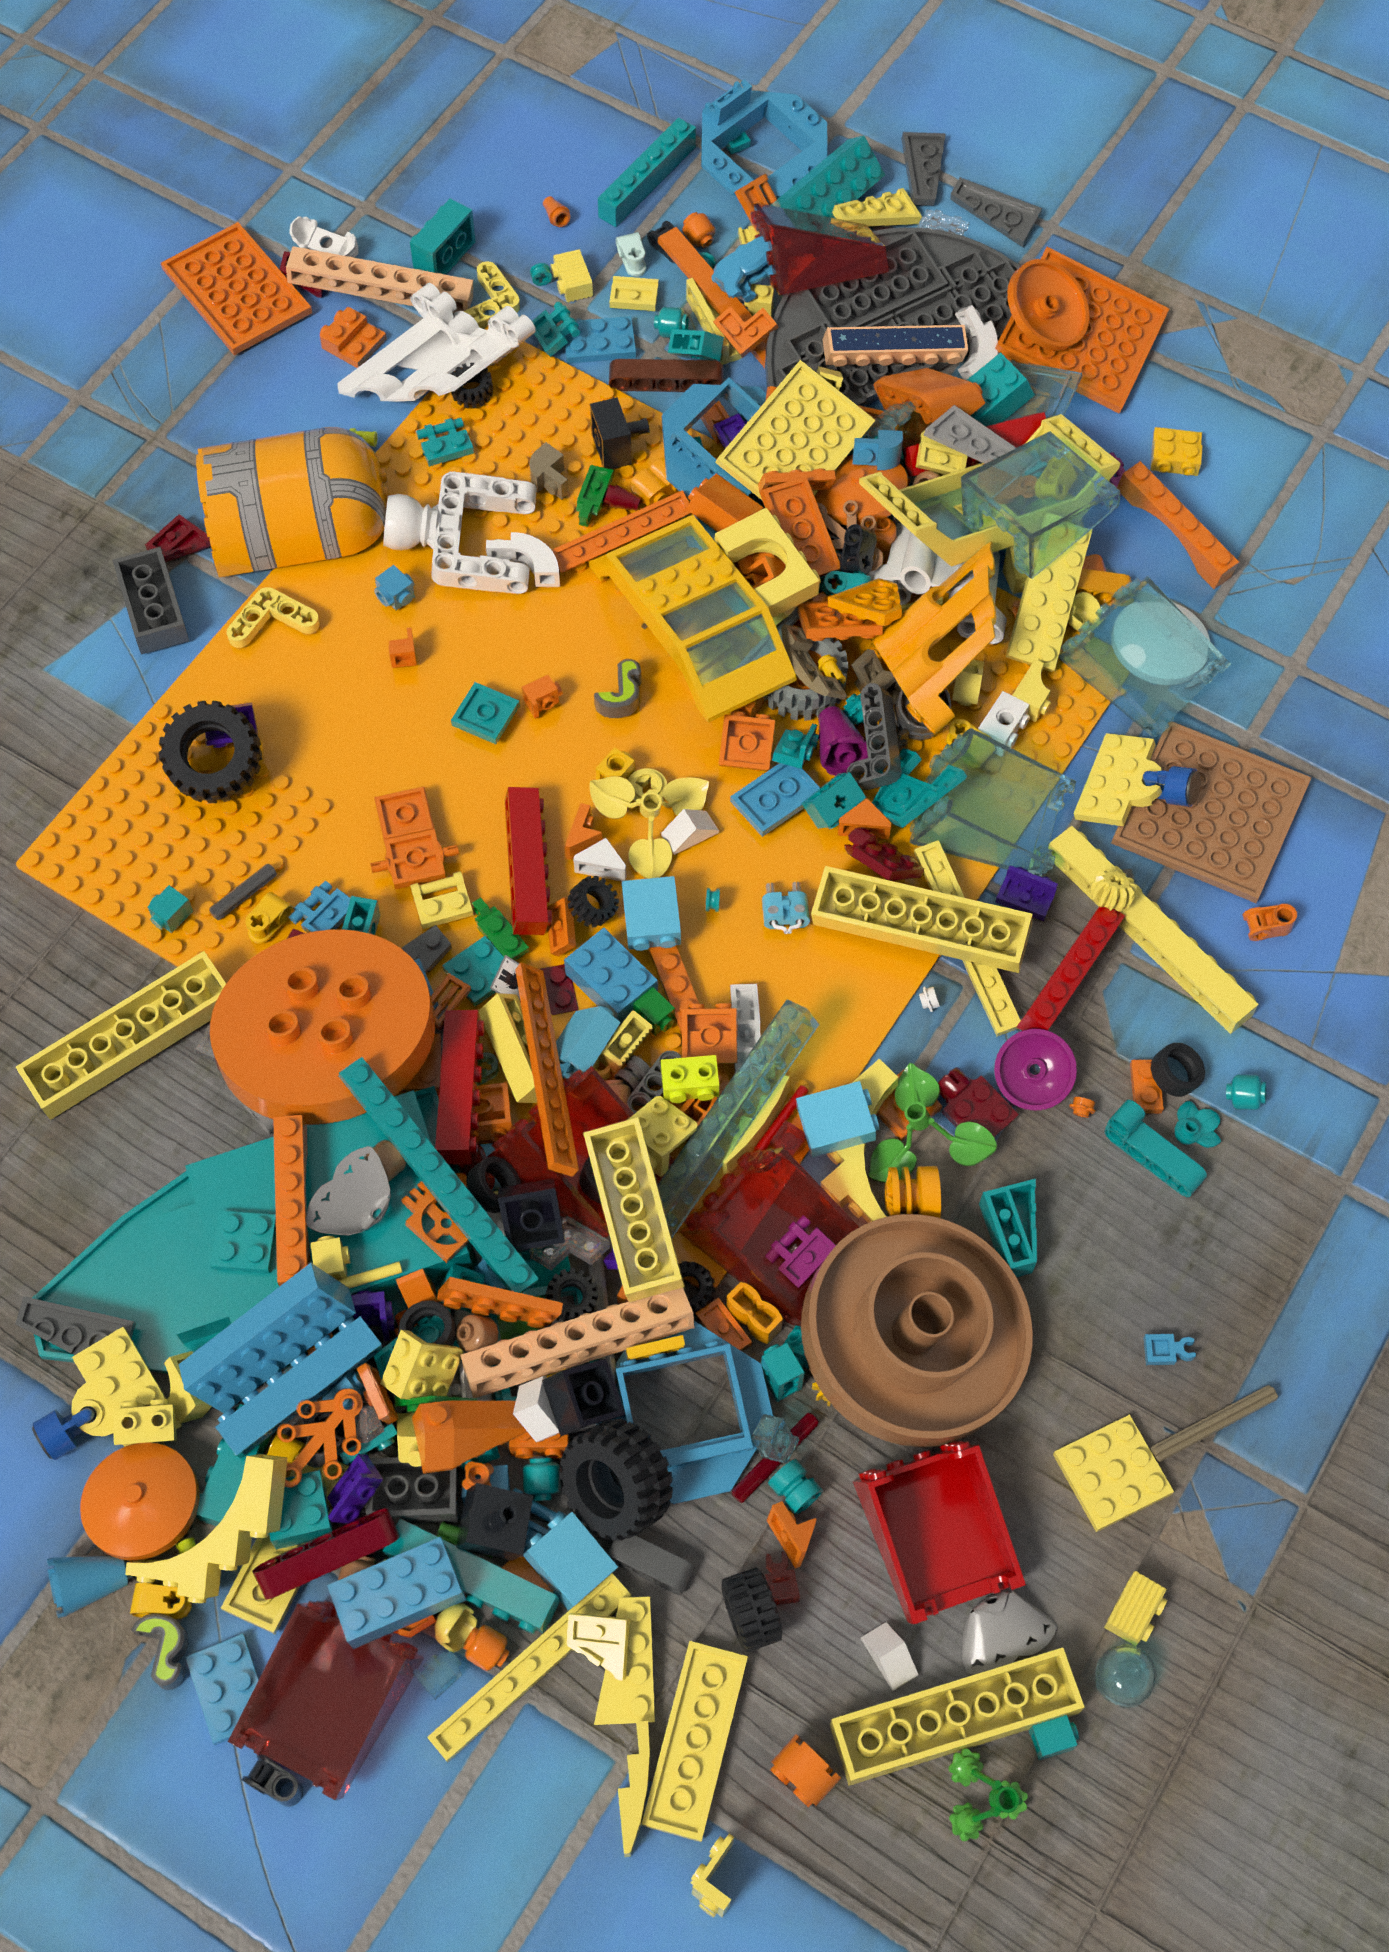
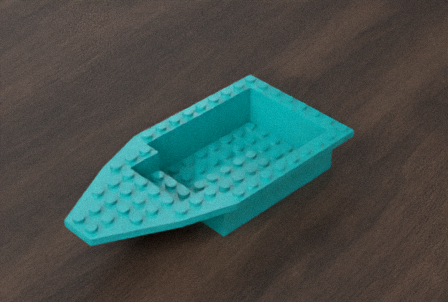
M435 1086L395 1096V1099L435 1148L439 1102ZM367 1112L339 1122L307 1125L306 1210H308L310 1201L316 1191L325 1183L333 1180L336 1167L347 1155L363 1147H374L382 1140L389 1141ZM274 1136L185 1165L186 1171L122 1215L32 1298L136 1322L132 1341L151 1372L168 1374L164 1363L169 1357L190 1351L194 1353L279 1287L277 1283L276 1234L270 1273L216 1270L210 1267L219 1210L276 1215ZM407 1162L404 1170L388 1182L391 1192L388 1210L379 1222L366 1231L352 1235H337L317 1232L308 1227L312 1264L311 1242H317L319 1238L324 1236L340 1238L343 1247L348 1246L351 1263L346 1264L347 1277L400 1262L402 1273L349 1289L351 1295H356L360 1291H371L372 1293L384 1291L386 1302L391 1301L394 1324H397L395 1316L399 1312L409 1309L396 1279L424 1269L434 1283L438 1295L441 1282L452 1264L475 1271L474 1267L477 1266L470 1242L446 1263L405 1225L406 1220L413 1213L402 1203L401 1199L408 1196L412 1201L416 1202L409 1193L413 1188H416L422 1195L424 1194L417 1186L421 1180ZM461 1164L449 1165L454 1173L464 1174ZM349 1165V1169L346 1170L344 1174L353 1172L351 1168L352 1165ZM330 1192L321 1201H330ZM439 1202L435 1204L442 1212H446ZM377 1209L374 1211L373 1219L377 1218V1216L381 1212V1209ZM315 1211L316 1218H314V1222L321 1219L318 1211ZM425 1213L422 1216L421 1222L425 1234H427L435 1226V1221ZM445 1218L441 1221V1226L444 1228H449L452 1225L450 1219ZM443 1235L436 1241V1243L444 1245L458 1243L450 1235ZM338 1327L332 1331L334 1336L340 1332ZM34 1334L38 1353L42 1359L75 1363L72 1358L75 1355Z

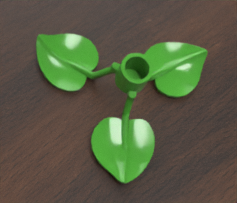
M909 1063L902 1072L895 1090L896 1104L904 1112L909 1122L906 1126L907 1143L904 1146L898 1139H886L879 1143L871 1157L869 1177L879 1182H886L889 1167H897L899 1179H901L902 1167H908L911 1174L917 1164L915 1154L908 1151L912 1145L913 1130H924L929 1125H932L948 1140L953 1141L949 1147L950 1155L955 1162L963 1166H973L985 1160L996 1151L997 1143L993 1135L985 1127L977 1123L965 1122L959 1124L956 1127L955 1136L950 1135L930 1117L926 1107L932 1106L937 1101L940 1093L939 1085L936 1079L929 1073Z

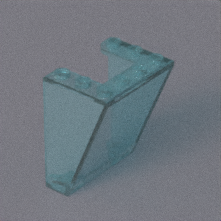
M1051 431L961 477L962 518L964 523L969 528L980 529L983 526V514L993 518L1002 531H1007L1014 537V566L1021 574L1025 573L1031 579L1119 507L1120 490Z
M1146 576L1141 580L1136 578L1125 586H1121L1112 595L1115 599L1109 605L1104 603L1095 612L1097 617L1092 622L1087 620L1078 629L1080 634H1076L1073 638L1070 637L1061 646L1063 651L1059 654L1058 658L1151 737L1161 735L1169 727L1167 723L1171 722L1174 716L1206 684H1209L1218 672L1223 673L1231 663L1163 591Z
M969 728L962 735L959 734L952 744H947L939 755L935 754L929 764L931 772L925 782L932 784L948 764L962 769L968 777L915 818L910 827L912 834L909 843L924 846L939 840L944 853L1007 870L1010 865L1022 867L1029 873L1042 876L1053 868L1056 857L1051 855L1052 850L1048 849L1057 813L1065 806V803L1062 802L1064 799L1063 795L1066 792L1070 794L1074 792L1076 781L972 728Z

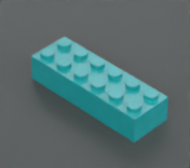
M864 135L848 139L766 208L760 216L770 234L777 233L783 225L790 222L793 228L800 233L816 235L835 219L832 213L835 205L857 200L883 178L885 173Z

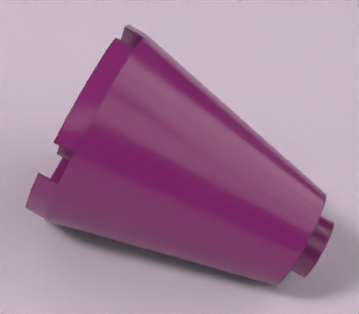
M831 706L822 710L818 717L821 765L830 775L836 776L839 773H847V769L852 763L868 758L866 740L841 708Z

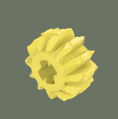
M1106 869L1104 872H1098L1097 876H1095L1090 887V894L1093 896L1092 901L1100 903V907H1107L1109 911L1115 909L1121 912L1122 909H1128L1132 904L1137 886L1134 884V879L1126 877V873L1121 874L1117 870L1112 872Z

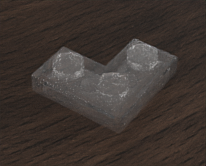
M566 1216L562 1219L565 1242L532 1248L529 1250L531 1259L552 1271L570 1253L592 1265L610 1248V1243L605 1237Z

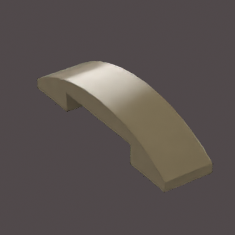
M784 624L781 627L783 645L794 672L808 688L820 695L845 700L847 694L837 679L823 676L809 655L808 651L813 644L810 639H806L804 630L800 627Z

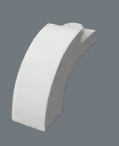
M973 305L962 308L955 313L960 324L965 325V331L970 342L968 359L957 369L964 380L970 378L998 355V351L995 349L998 339L992 321L982 323L981 315L974 309Z
M511 532V540H486L487 556L525 564L535 576L536 587H560L557 559L552 550L541 540L518 532Z

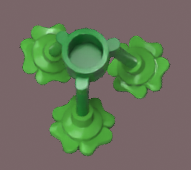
M964 1748L961 1753H954L953 1762L948 1767L949 1772L953 1773L951 1779L953 1782H960L965 1787L969 1786L971 1781L977 1782L978 1779L992 1787L989 1794L991 1809L980 1813L978 1809H973L972 1804L969 1802L953 1807L954 1813L949 1815V1820L952 1823V1832L954 1835H960V1839L963 1842L970 1838H979L978 1831L983 1829L984 1826L981 1821L984 1819L998 1816L1006 1818L1009 1816L1010 1819L1015 1820L1020 1812L1027 1809V1805L1023 1801L1028 1797L1027 1793L1020 1789L1019 1783L1012 1782L1009 1784L1007 1781L1000 1782L980 1772L983 1769V1763L979 1761L980 1754L971 1752L968 1748Z

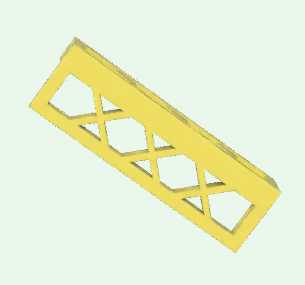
M687 279L686 299L703 331L724 337L713 323L720 315L701 294L694 279ZM724 337L720 357L721 364L724 365L742 359Z

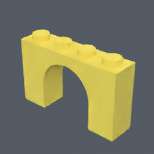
M767 508L715 533V542L732 563L757 552L774 554L784 562L786 568L778 577L754 589L768 606L772 618L818 595L820 583L818 573L814 569L811 570L803 552L797 551L790 534L784 533L778 518L775 515H771Z

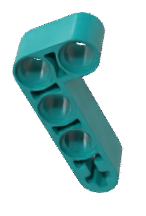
M1126 1100L1109 1119L1104 1130L1106 1137L1184 1197H1191L1207 1178L1204 1168L1143 1122L1145 1112L1142 1107L1132 1100Z

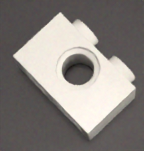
M1002 691L978 728L982 733L989 735L996 744L994 751L1002 755L1007 747H1013L1018 737V730L1020 728L1024 729L1030 719V716L1027 715L1030 704Z

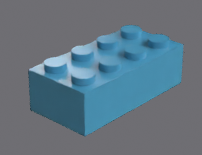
M441 1537L327 1585L346 1640L353 1649L466 1601L450 1555Z

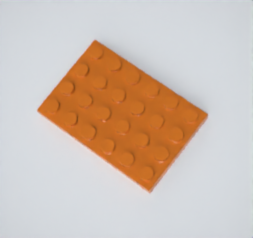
M239 222L161 262L162 270L233 355L312 314V308L291 283L287 282L284 274Z

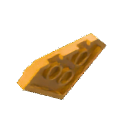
M878 578L828 597V607L837 609L842 614L856 615L861 620L875 621L880 626L890 625L892 621L900 619L902 616L898 585Z

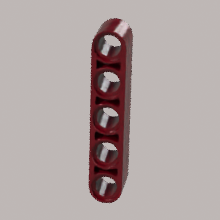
M387 1508L379 1509L267 1560L255 1567L252 1572L264 1598L272 1599L392 1544L399 1539L400 1534Z

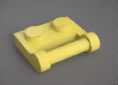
M461 871L453 873V876L422 885H418V883L410 885L423 929L474 916ZM454 886L458 890L425 900L421 896Z

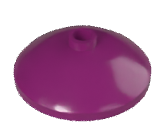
M1028 1029L1014 1034L1002 1045L995 1060L994 1072L1000 1091L1011 1103L1027 1110H1044L1059 1104L1067 1097L1074 1086L1077 1067L1071 1048L1061 1037L1047 1030ZM1033 1064H1037L1040 1067V1072L1037 1075L1030 1073V1066Z

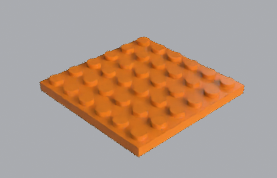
M1046 247L1041 259L1050 260L1061 265L1080 284L1089 306L1088 329L1082 339L1070 348L1059 351L1048 350L1032 342L1020 330L1011 315L995 349L998 353L1001 352L1004 356L1120 413L1169 308Z

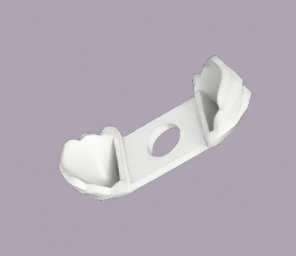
M301 216L297 217L290 225V235L293 241L301 248H309L353 258L358 255L357 239L350 232H347L345 237L317 227L318 222L315 219L311 220L308 217L302 218ZM325 237H330L333 240L329 248H323L320 245Z

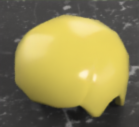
M1084 591L1076 594L1068 624L1075 630L1084 633L1094 629L1099 624L1097 619L1102 613L1098 600L1092 594Z
M459 1603L443 1610L438 1615L434 1626L435 1638L438 1643L451 1653L460 1651L472 1629L477 1626V1619L472 1615L474 1611L464 1603Z

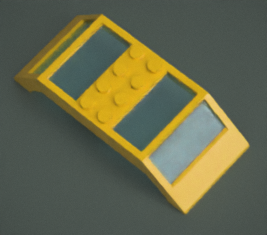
M694 515L681 519L589 561L590 568L600 581L610 576L681 669L694 698L695 705L708 723L797 681L796 674L768 606Z

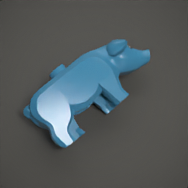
M789 222L783 225L775 234L762 235L747 244L738 246L733 253L716 264L712 281L717 283L719 288L729 298L737 297L748 303L757 296L751 291L749 284L757 283L766 276L776 284L783 281L786 276L782 270L789 265L786 261L787 258L799 255L815 244V235L800 233Z

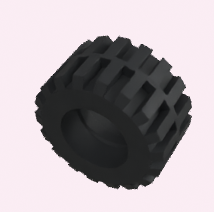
M755 1567L723 1578L721 1585L722 1594L740 1646L748 1653L781 1641L783 1631L780 1617L764 1574Z

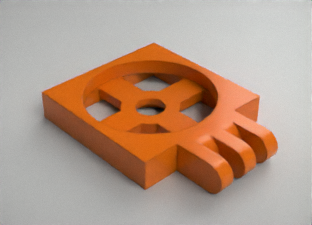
M421 1181L417 1186L424 1193L423 1195L416 1188L409 1192L416 1202L412 1201L408 1196L401 1199L402 1203L413 1213L406 1220L405 1225L442 1260L448 1263L469 1240L446 1212H442L435 1205L438 1201ZM425 1213L435 1221V1226L427 1234H425L421 1222L422 1216ZM445 1218L450 1219L452 1225L449 1228H444L441 1226V1221ZM443 1235H450L458 1243L444 1245L436 1243V1241Z

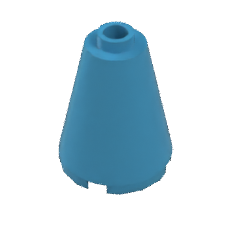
M112 1556L52 1557L46 1560L48 1566L53 1565L54 1567L48 1570L54 1603H56L57 1608H62L56 1611L58 1618L66 1617L127 1586V1579L133 1578L131 1575H125L126 1564L130 1561H124Z

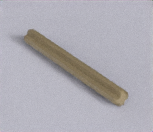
M1267 1385L1153 1445L1150 1451L1154 1458L1161 1462L1275 1402L1278 1399L1274 1387Z

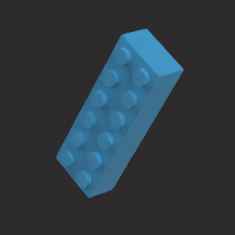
M308 1264L179 1364L184 1390L225 1413L356 1313L349 1288L314 1264Z
M361 1316L356 1320L353 1317L347 1319L338 1327L340 1329L338 1334L332 1338L329 1335L322 1338L314 1345L316 1350L309 1356L303 1353L290 1363L292 1369L284 1375L281 1371L276 1373L266 1382L268 1384L267 1388L260 1393L257 1390L251 1392L242 1400L244 1405L237 1411L231 1408L217 1419L220 1424L215 1428L237 1457L241 1459L275 1433L280 1425L288 1423L297 1416L296 1407L301 1400L316 1401L344 1377L347 1372L357 1370L359 1366L366 1363L382 1350V1344ZM303 1404L301 1407V1412L308 1406H310V1404Z

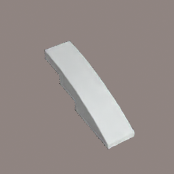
M757 984L730 985L732 1008L737 1009L738 1063H734L736 1087L763 1086Z

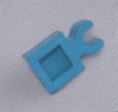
M1145 1334L1143 1337L1146 1365H1175L1176 1357L1184 1361H1192L1196 1357V1353H1188L1184 1350V1346L1193 1345L1194 1338L1185 1337L1179 1342H1174V1334Z

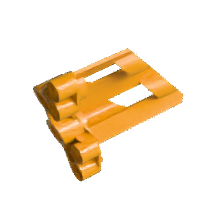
M992 541L984 545L942 584L934 586L924 593L902 613L900 619L893 621L883 630V635H877L872 640L873 643L869 645L870 649L875 651L878 659L887 664L910 703L906 705V708L918 722H923L934 734H937L955 717L952 710L939 695L995 638L996 608L989 580L995 574ZM973 569V579L942 606L936 603L939 598ZM972 613L976 631L943 661L936 662L929 655L928 650Z

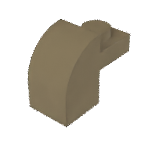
M545 442L530 458L531 483L536 486L537 492H540L545 487L550 494H555L563 500L569 494L568 479L560 474L564 471V456Z
M867 649L852 664L858 678L854 684L860 692L870 683L878 684L891 694L894 705L902 689L892 672L883 670L875 651Z

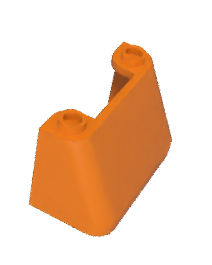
M929 368L883 376L874 383L875 391L886 412L902 415L901 411L906 408L920 413L925 424L933 423L954 405L971 416L985 404L981 395L982 389L977 383Z

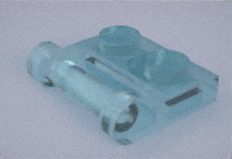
M911 401L891 405L875 419V422L865 433L864 437L873 439L878 436V430L895 431V427L898 424L901 426L911 418L910 414L916 409Z

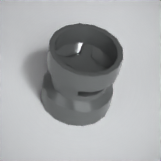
M632 1055L626 1061L625 1068L619 1069L614 1078L615 1080H623V1084L628 1085L631 1093H633L650 1070V1067L644 1060Z

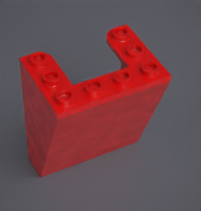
M954 1441L941 1445V1451L931 1454L930 1450L919 1452L913 1455V1461L903 1463L902 1459L886 1464L887 1470L870 1469L859 1473L860 1479L853 1481L907 1622L913 1625L928 1620V1615L939 1614L941 1610L990 1593H999L1002 1589L1010 1587L1011 1590L1026 1585L979 1445H970L969 1441Z

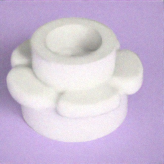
M923 987L924 993L919 994L923 1009L929 1008L930 1012H933V1009L940 1007L934 987L927 989Z

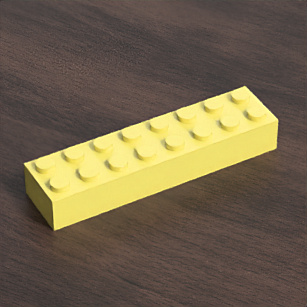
M828 866L824 868L811 913L813 924L1016 973L1020 972L1032 927V913Z
M205 951L17 1065L16 1069L41 1109L51 1120L209 1022L215 1003L226 982Z
M1059 1648L831 1719L830 1728L848 1785L850 1786L959 1752L964 1748L975 1747L1026 1731L1033 1725L1065 1715L1067 1717L1077 1715L1085 1707L1064 1648Z

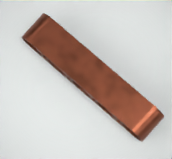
M615 359L609 365V386L619 391L685 392L693 384L721 385L723 383V365L714 360Z

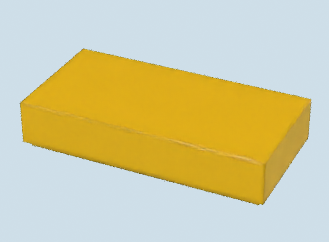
M683 1335L626 1348L627 1360H640L652 1355L666 1354L683 1349L685 1346Z

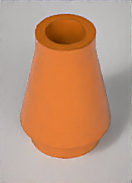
M552 196L544 199L543 206L550 223L557 227L567 225L570 221L569 209Z

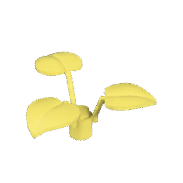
M614 776L591 780L590 795L598 811L612 819L624 817L627 807L634 808L640 806L641 814L649 820L648 840L639 839L632 844L629 850V862L634 870L646 879L660 878L669 868L672 850L667 840L662 838L653 840L654 818L659 815L661 805L665 808L672 807L674 814L677 816L683 809L702 810L709 782L691 777L675 779L665 786L663 790L664 799L655 792H647L641 799L631 803L635 797L634 787L627 779Z

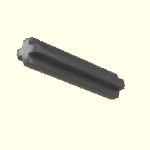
M265 864L211 906L209 909L211 915L216 920L226 916L276 877L277 873L274 867L270 864Z

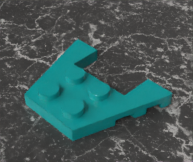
M903 748L899 754L901 758L900 778L892 784L880 787L872 804L892 824L903 828L968 777L965 772L948 764L932 784L910 777L908 775L922 759L916 752Z

